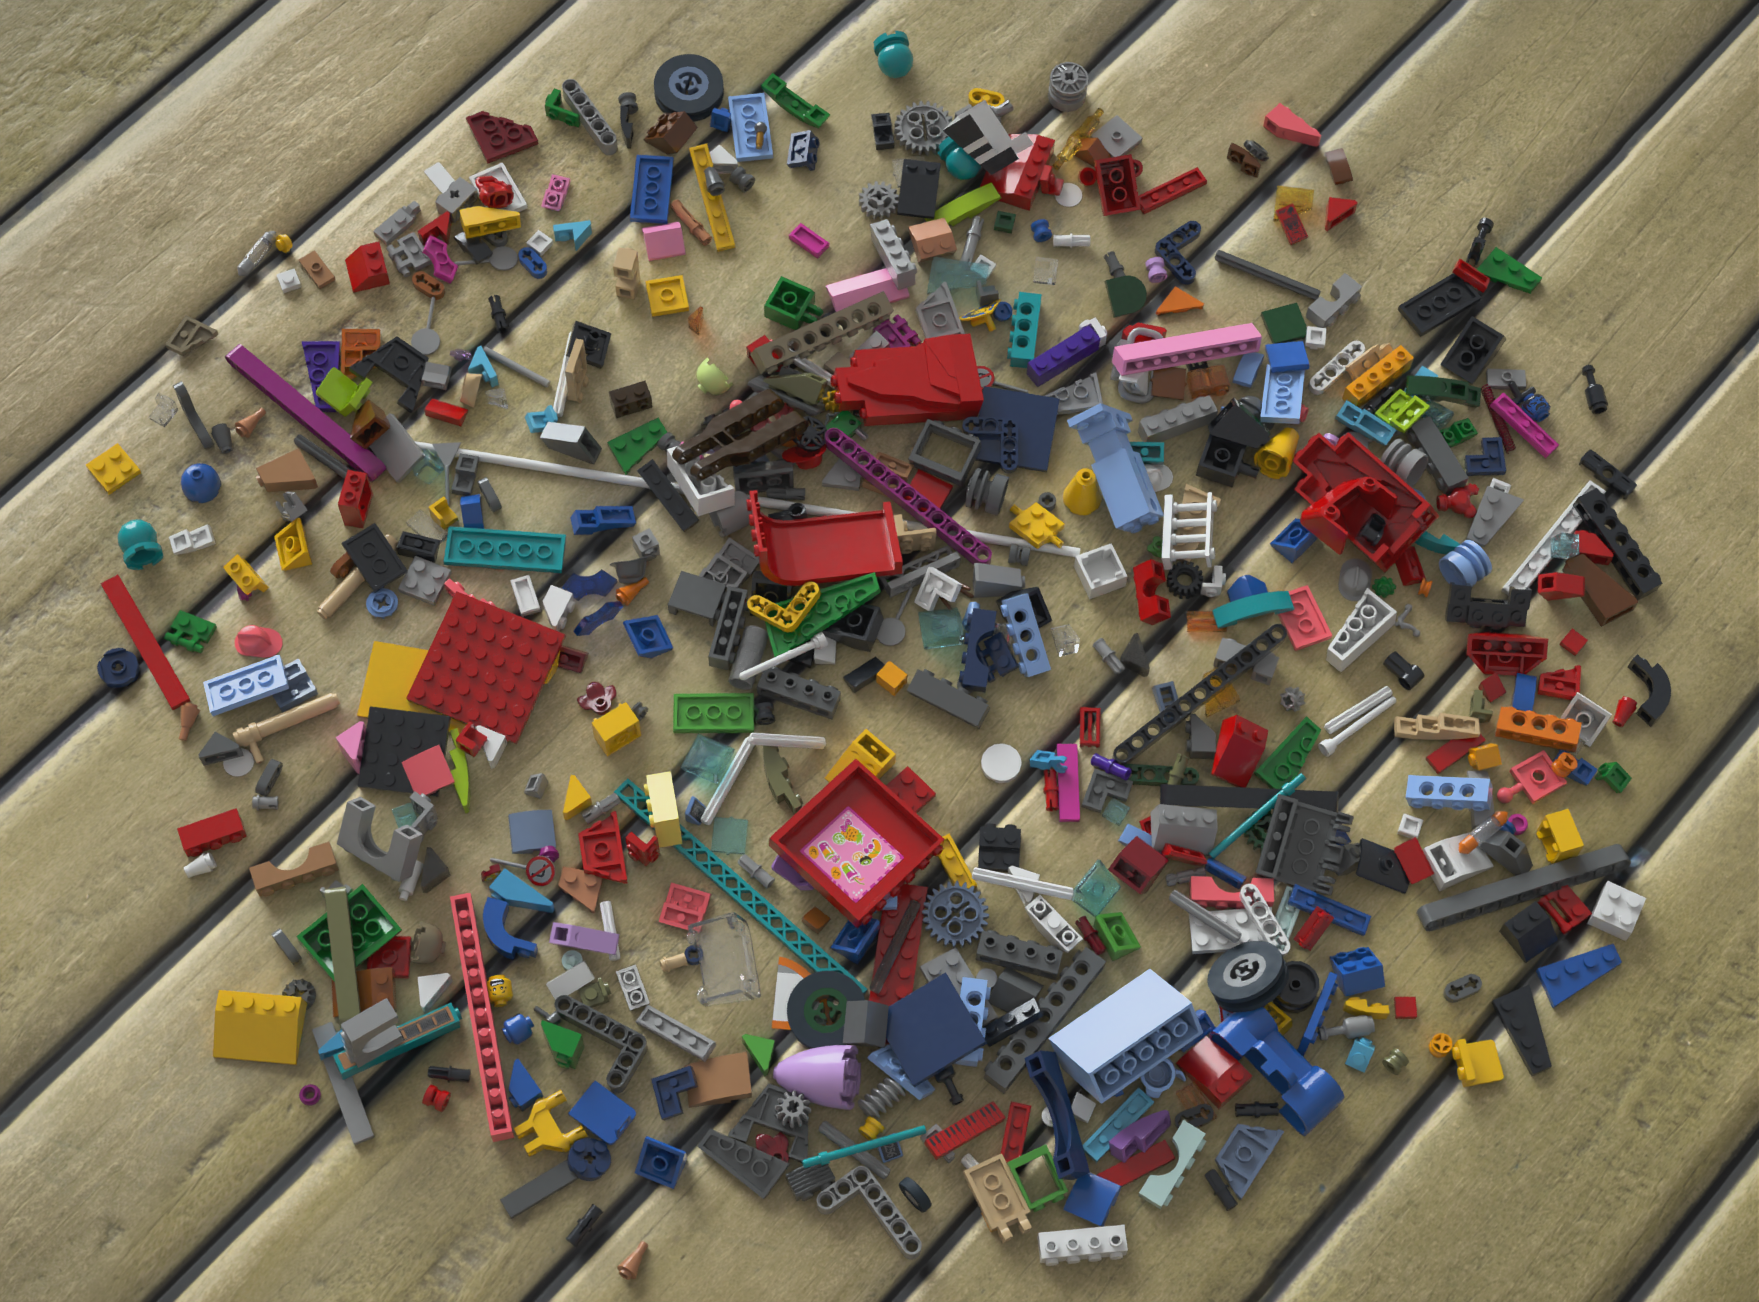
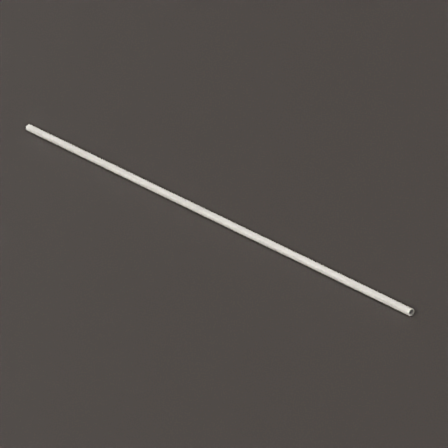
M415 441L422 452L437 454L432 444ZM460 448L455 455L456 458H459L460 453L479 456L480 462L650 489L641 477ZM671 482L679 494H684L678 483ZM758 496L760 507L788 510L792 504L796 503ZM803 504L807 514L816 516L858 513ZM903 520L907 522L909 531L928 529L920 522ZM967 530L983 543L1011 547V544H1016L1022 548L1025 546L1031 547L1033 551L1070 557L1080 555L1081 548L1064 545L1058 548L1054 544L1046 543L1039 549H1036L1024 539ZM954 531L948 533L950 536L957 535Z

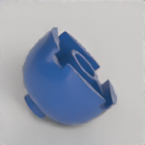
M197 463L189 466L181 476V487L188 500L206 503L217 497L221 481L218 473L212 466Z

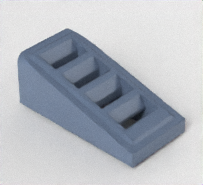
M1173 681L1152 687L1160 713L1165 709V706L1171 705L1178 699ZM1162 691H1169L1168 694L1161 695ZM1169 697L1172 699V701L1163 702V699ZM1165 716L1163 718L1166 723L1174 722L1172 717L1168 718V716Z

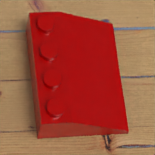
M1008 134V135H1009V137L1011 138V140H1013L1014 138L1018 137V136L1021 135V134ZM1027 134L1033 145L1016 154L1019 158L1017 161L992 175L986 171L980 187L992 183L1001 196V199L998 201L1030 211L1041 185L1040 178L1044 166L1049 165L1055 146L1054 139L1038 134Z

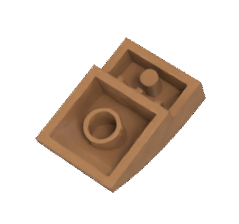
M747 1052L707 1059L705 1062L698 1061L685 1065V1067H693L698 1087L687 1091L689 1108L731 1103V1100L752 1098Z

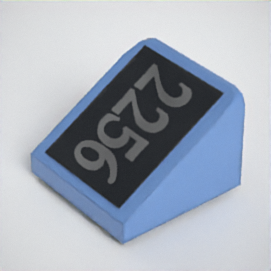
M694 796L691 797L685 811V820L700 825L706 806Z
M899 1141L877 1147L883 1163L903 1156Z

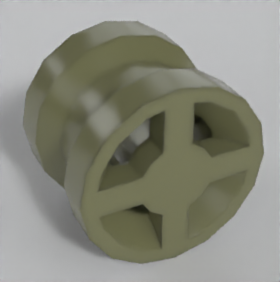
M1395 1048L1390 1051L1389 1057H1385L1382 1060L1384 1067L1394 1075H1399L1401 1068L1409 1063L1408 1058Z

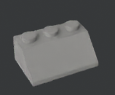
M1158 804L1151 811V837L1154 849L1162 852L1165 843L1202 852L1204 856H1210L1208 853L1213 849L1218 829L1216 809Z

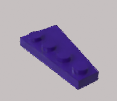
M301 341L315 406L322 412H337L316 395V390L333 367L339 370L340 341Z

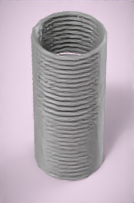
M756 626L744 628L728 679L732 686L743 690L753 688L756 675L746 680H741L739 675L761 663L760 661L762 660L769 637L764 629Z

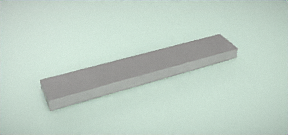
M332 1022L312 1029L319 1049L336 1035ZM331 1056L323 1059L354 1145L374 1138L375 1136L353 1077L351 1076L343 1080L334 1057Z

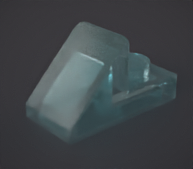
M1429 400L1426 403L1430 408L1421 417L1426 418L1430 416L1437 428L1441 429L1449 423L1454 413L1444 406Z

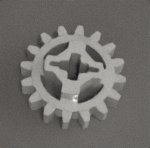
M875 181L873 186L868 183V189L862 188V193H859V206H861L862 212H866L867 217L873 215L875 220L879 216L883 220L885 215L890 218V212L896 213L899 195L896 194V189L891 190V184L885 186L883 181L881 185H878V182Z

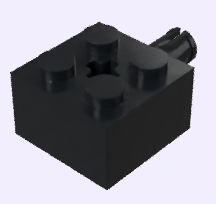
M1209 434L1198 464L1196 476L1233 488L1237 475L1243 474L1256 479L1260 467L1244 463L1243 457L1247 445Z

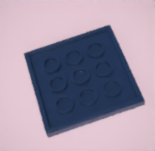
M984 386V401L978 417L1014 418L1018 422L1017 468L1047 473L1060 399ZM991 422L985 425L987 431H993L996 428L995 424ZM979 423V431H982V423ZM1009 423L1006 428H1008V436H1011V431L1014 427ZM978 437L981 440L982 448L975 461L1000 465L1001 437ZM1007 441L1004 447L1007 450H1012L1015 444L1012 441ZM1008 455L1007 463L1004 464L1010 467L1013 463H1011V455Z
M946 972L889 1006L886 1039L914 1087L987 1044Z

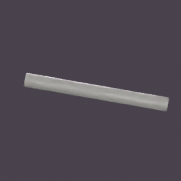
M484 347L483 350L488 357L546 388L549 387L551 381L492 349Z

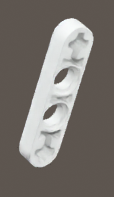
M1352 341L1318 371L1309 383L1311 393L1316 395L1324 393L1347 372L1345 368L1347 365H1341L1338 360L1344 358L1350 364L1365 352L1364 344L1360 341ZM1358 348L1359 352L1356 351L1351 356L1350 354L1352 353L1353 349L1356 350ZM1327 370H1333L1336 375L1334 377H1329L1326 375L1325 372ZM1322 379L1324 380V381L1322 382V384H1321V387H1320V386H1317V387L1314 386L1315 384H1319Z
M1245 884L1239 894L1241 902L1265 942H1269L1277 947L1275 938L1278 935L1280 936L1277 941L1280 945H1285L1283 951L1281 949L1279 951L1285 957L1290 950L1289 940L1259 889L1253 884ZM1246 890H1248L1249 893L1253 892L1252 899L1250 896H1245ZM1262 907L1265 910V915L1257 916L1254 913V909ZM1268 924L1273 925L1276 932L1268 934L1265 932L1264 927Z

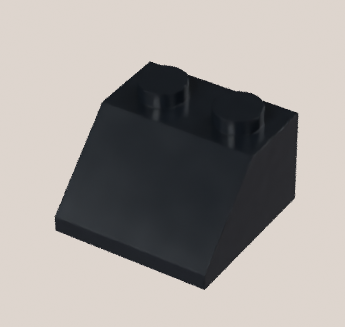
M754 571L751 596L759 595L775 604L792 599L793 586L775 583L765 577L762 571ZM760 603L757 604V605H756V604L753 605L754 607H755V606H759L760 608H762L761 605H760Z
M1536 901L1505 922L1499 931L1525 963L1558 941L1549 916Z

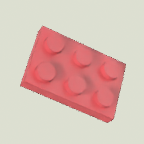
M1308 585L1289 591L1294 610L1277 615L1287 630V635L1294 650L1298 651L1331 639L1332 633Z

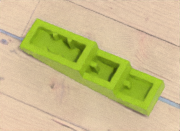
M989 183L935 211L934 219H924L926 222L945 218L948 226L952 225L954 227L967 217L973 218L1001 199V196L994 185Z
M456 728L450 730L451 738L456 748L449 751L455 769L451 770V774L455 781L453 785L466 814L470 809V774L466 754L456 744V738L459 736L458 729Z

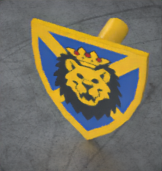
M999 299L980 306L959 317L960 321L971 320L973 327L986 323L989 332H991L996 327L990 314L993 313L1001 300Z

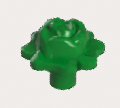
M1382 576L1380 579L1374 580L1372 589L1375 590L1377 596L1382 595L1383 598H1386L1388 595L1394 594L1396 585L1393 583L1392 578L1387 579L1386 576Z

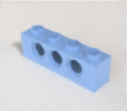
M1028 593L1002 600L1001 612L1004 617H1007L1008 624L1006 627L1009 636H1012L1014 640L1012 647L1015 655H1018L1020 660L1018 663L1020 673L1024 674L1025 677H1030L1051 670ZM1017 611H1020L1023 615L1021 622H1017L1014 618ZM1023 630L1027 631L1029 634V637L1025 642L1022 641L1020 638V634ZM1029 649L1034 652L1032 660H1028L1026 657Z
M1408 775L1406 800L1409 806L1414 808L1428 806L1434 809L1448 807L1455 810H1463L1464 808L1475 811L1490 810L1493 786L1490 779ZM1433 791L1432 794L1425 795L1426 792ZM1453 792L1451 796H1445L1446 793ZM1468 793H1474L1471 797H1465Z
M962 977L960 997L972 1018L977 1021L976 1025L985 1038L986 1028L982 1027L983 1020H987L988 1007L984 1006L985 999L989 1000L991 987H987L988 980ZM976 998L980 1004L973 1006L969 1003V1000ZM983 1048L975 1050L954 1064L977 1067L978 1061H982Z

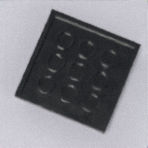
M370 706L358 787L413 794L414 791L401 762L437 745L440 746L445 757L451 717ZM440 789L429 796L439 797Z

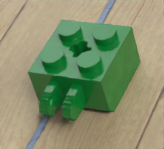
M781 276L764 305V317L793 330H798L804 322L811 324L818 321L817 318L809 313L821 317L823 310L814 305L815 292L812 289Z

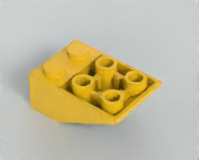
M865 729L850 744L826 775L825 780L831 782L854 759H857L880 779L896 763V754L870 731Z

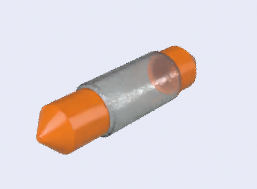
M1497 811L1485 819L1459 843V853L1469 854L1476 847L1482 845L1507 822L1508 813L1506 811Z

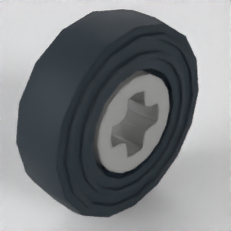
M906 1177L899 1183V1188L904 1196L920 1212L924 1213L932 1206L927 1194L914 1180Z

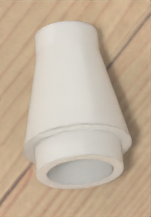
M210 852L207 854L203 853L185 866L184 871L188 878L212 872L217 865Z

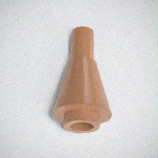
M260 408L253 415L236 422L235 430L237 434L241 437L249 438L259 420L266 414V411Z
M186 703L185 706H181L182 728L179 740L187 741L189 730L201 711L197 709L198 706L195 704Z
M641 1241L635 1252L631 1253L617 1266L619 1275L624 1279H636L642 1255L648 1247L646 1242Z

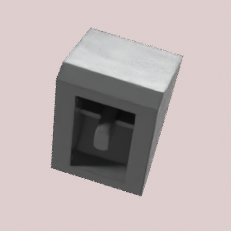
M214 732L198 754L203 766L244 756L239 744L217 732Z

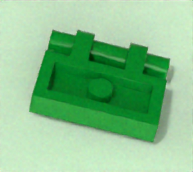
M180 610L171 625L172 630L176 631V633L167 632L164 639L170 641L172 645L185 647L187 651L202 653L204 646L199 645L200 641L208 644L217 626L215 623ZM184 635H187L189 637H192V639L189 641L187 639H184L183 637Z

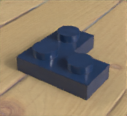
M1502 437L1482 438L1483 455H1466L1464 458L1467 476L1505 475L1506 473Z
M687 1066L651 1079L661 1119L667 1120L684 1114L679 1093L698 1087L692 1066Z

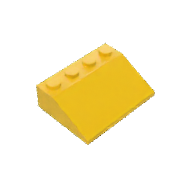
M219 990L215 1008L213 1057L297 1065L307 1003L302 997Z

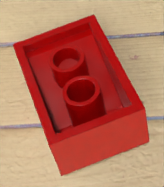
M1239 715L1222 720L1211 775L1236 787L1246 788L1265 750L1269 730Z
M1207 1036L1175 1063L1218 1110L1248 1085L1252 1078V1075L1237 1059Z

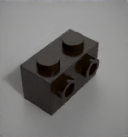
M646 381L609 391L610 403L616 418L653 407L652 397Z

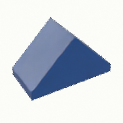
M480 494L462 496L460 506L464 527L484 529Z

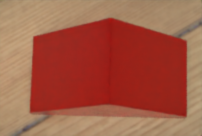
M1329 197L1326 207L1325 230L1328 232L1354 214L1358 202L1356 200Z

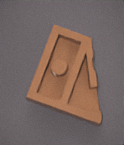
M563 866L558 885L559 889L571 895L575 901L583 904L591 913H595L603 878L593 874H586L584 870Z

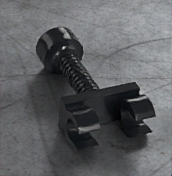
M1481 218L1477 226L1479 234L1474 238L1466 263L1470 259H1474L1476 261L1474 266L1478 265L1486 240H1484L1485 236L1492 231L1494 226L1491 219Z

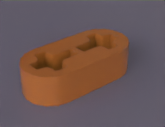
M423 271L416 272L413 275L412 282L416 290L431 299L435 297V300H439L444 297V285L439 280ZM424 279V281H425V283H423V282H419V283H418L417 280H420V281H421V280ZM432 288L435 289V290H437V289L439 288L440 291H439V292H438V291L433 292Z

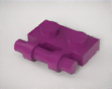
M899 314L893 317L896 323L892 324L888 319L873 328V333L878 331L890 343L889 348L911 347L909 342H913L915 346L921 344L916 331H912L908 326V322L901 318ZM899 330H902L906 335L902 336Z

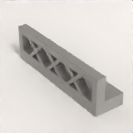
M945 546L903 565L901 575L880 576L879 580L891 598L909 590L910 587L913 588L922 584L928 567H934L942 573H946L959 567L961 557L958 552L953 553L949 546ZM947 553L948 556L938 560L940 555ZM924 562L930 563L926 566L921 567L922 563ZM906 570H913L912 572L904 575V572ZM891 577L896 578L895 580H892L888 583L886 581V579H889Z

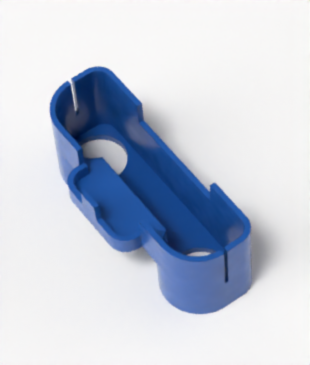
M1264 1007L1248 1012H1233L1210 1032L1209 1038L1238 1061L1245 1057L1282 1095L1281 1098L1286 1104L1279 1110V1113L1302 1136L1309 1134L1343 1102L1345 1098L1344 1093L1338 1083L1322 1068L1312 1066L1278 1031L1275 1020Z

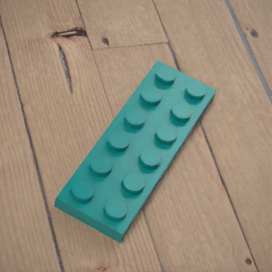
M449 526L444 565L562 573L566 535Z

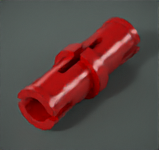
M1048 769L1044 770L1045 787L1043 788V793L1046 794V810L1053 812V808L1054 811L1059 810V787L1057 786V771L1055 769H1050V773H1048Z

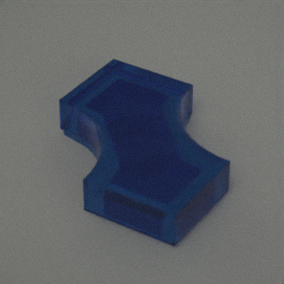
M602 569L591 576H579L573 573L562 586V589L573 593V598L577 601L589 594H599L606 597L617 584V579Z
M620 601L605 603L593 614L585 616L573 632L577 636L590 635L601 624L613 620L623 608Z

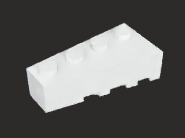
M676 447L667 449V467L698 516L735 505V488L732 485H727L723 477L713 474L702 481H697L690 474L691 467L701 460L699 456L680 465L672 458V453Z
M1367 588L1361 600L1356 604L1354 611L1349 615L1344 626L1339 630L1328 647L1326 661L1342 672L1395 624L1397 611Z

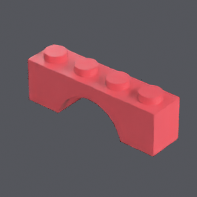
M1191 876L1189 881V899L1204 909L1207 907H1215L1218 910H1224L1228 907L1246 909L1240 900V892L1230 893L1223 891L1215 884L1212 877ZM1253 878L1250 884L1255 885L1259 889L1267 905L1272 907L1274 904V878ZM1246 890L1245 896H1250L1252 899L1253 892L1249 893L1248 890Z

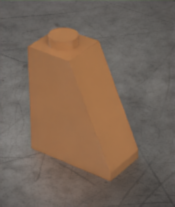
M299 448L256 468L258 472L256 479L260 487L264 486L267 492L318 488L316 479Z

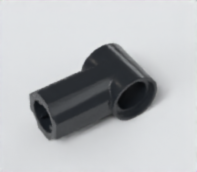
M794 503L788 510L768 514L769 518L776 520L808 518L806 508L802 503Z
M1396 651L1392 652L1383 663L1385 667L1398 677L1400 685L1406 690H1411L1425 677L1423 671L1417 665H1411Z

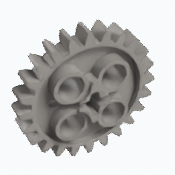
M920 101L918 106L913 102L912 108L906 105V111L901 109L900 115H897V121H895L894 133L896 134V140H900V146L905 145V150L911 148L912 154L916 150L919 151L920 156L922 152H925L928 156L929 151L936 154V149L940 150L939 145L942 141L949 137L943 131L952 122V116H948L949 111L943 112V106L936 108L937 103L930 106L929 101H927L926 105H923V102ZM921 115H923L925 118V130L927 141L924 140V131Z

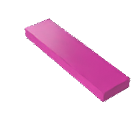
M1502 393L1490 405L1545 459L1558 448L1559 444L1505 393Z
M1057 744V756L1067 757L1066 762L1060 764L1068 767L1065 773L1058 772L1059 822H1080L1077 744Z

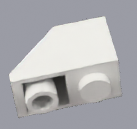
M551 585L543 600V606L553 630L559 632L560 629H564L567 622L566 617L569 612L573 611L575 601L573 593Z

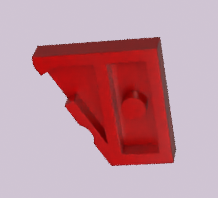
M1577 665L1574 669L1566 671L1559 669L1555 672L1541 673L1538 682V695L1572 700L1577 692L1580 693L1581 666Z

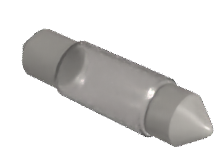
M275 231L265 232L244 256V259L237 267L239 276H248L253 268L269 252L276 241Z

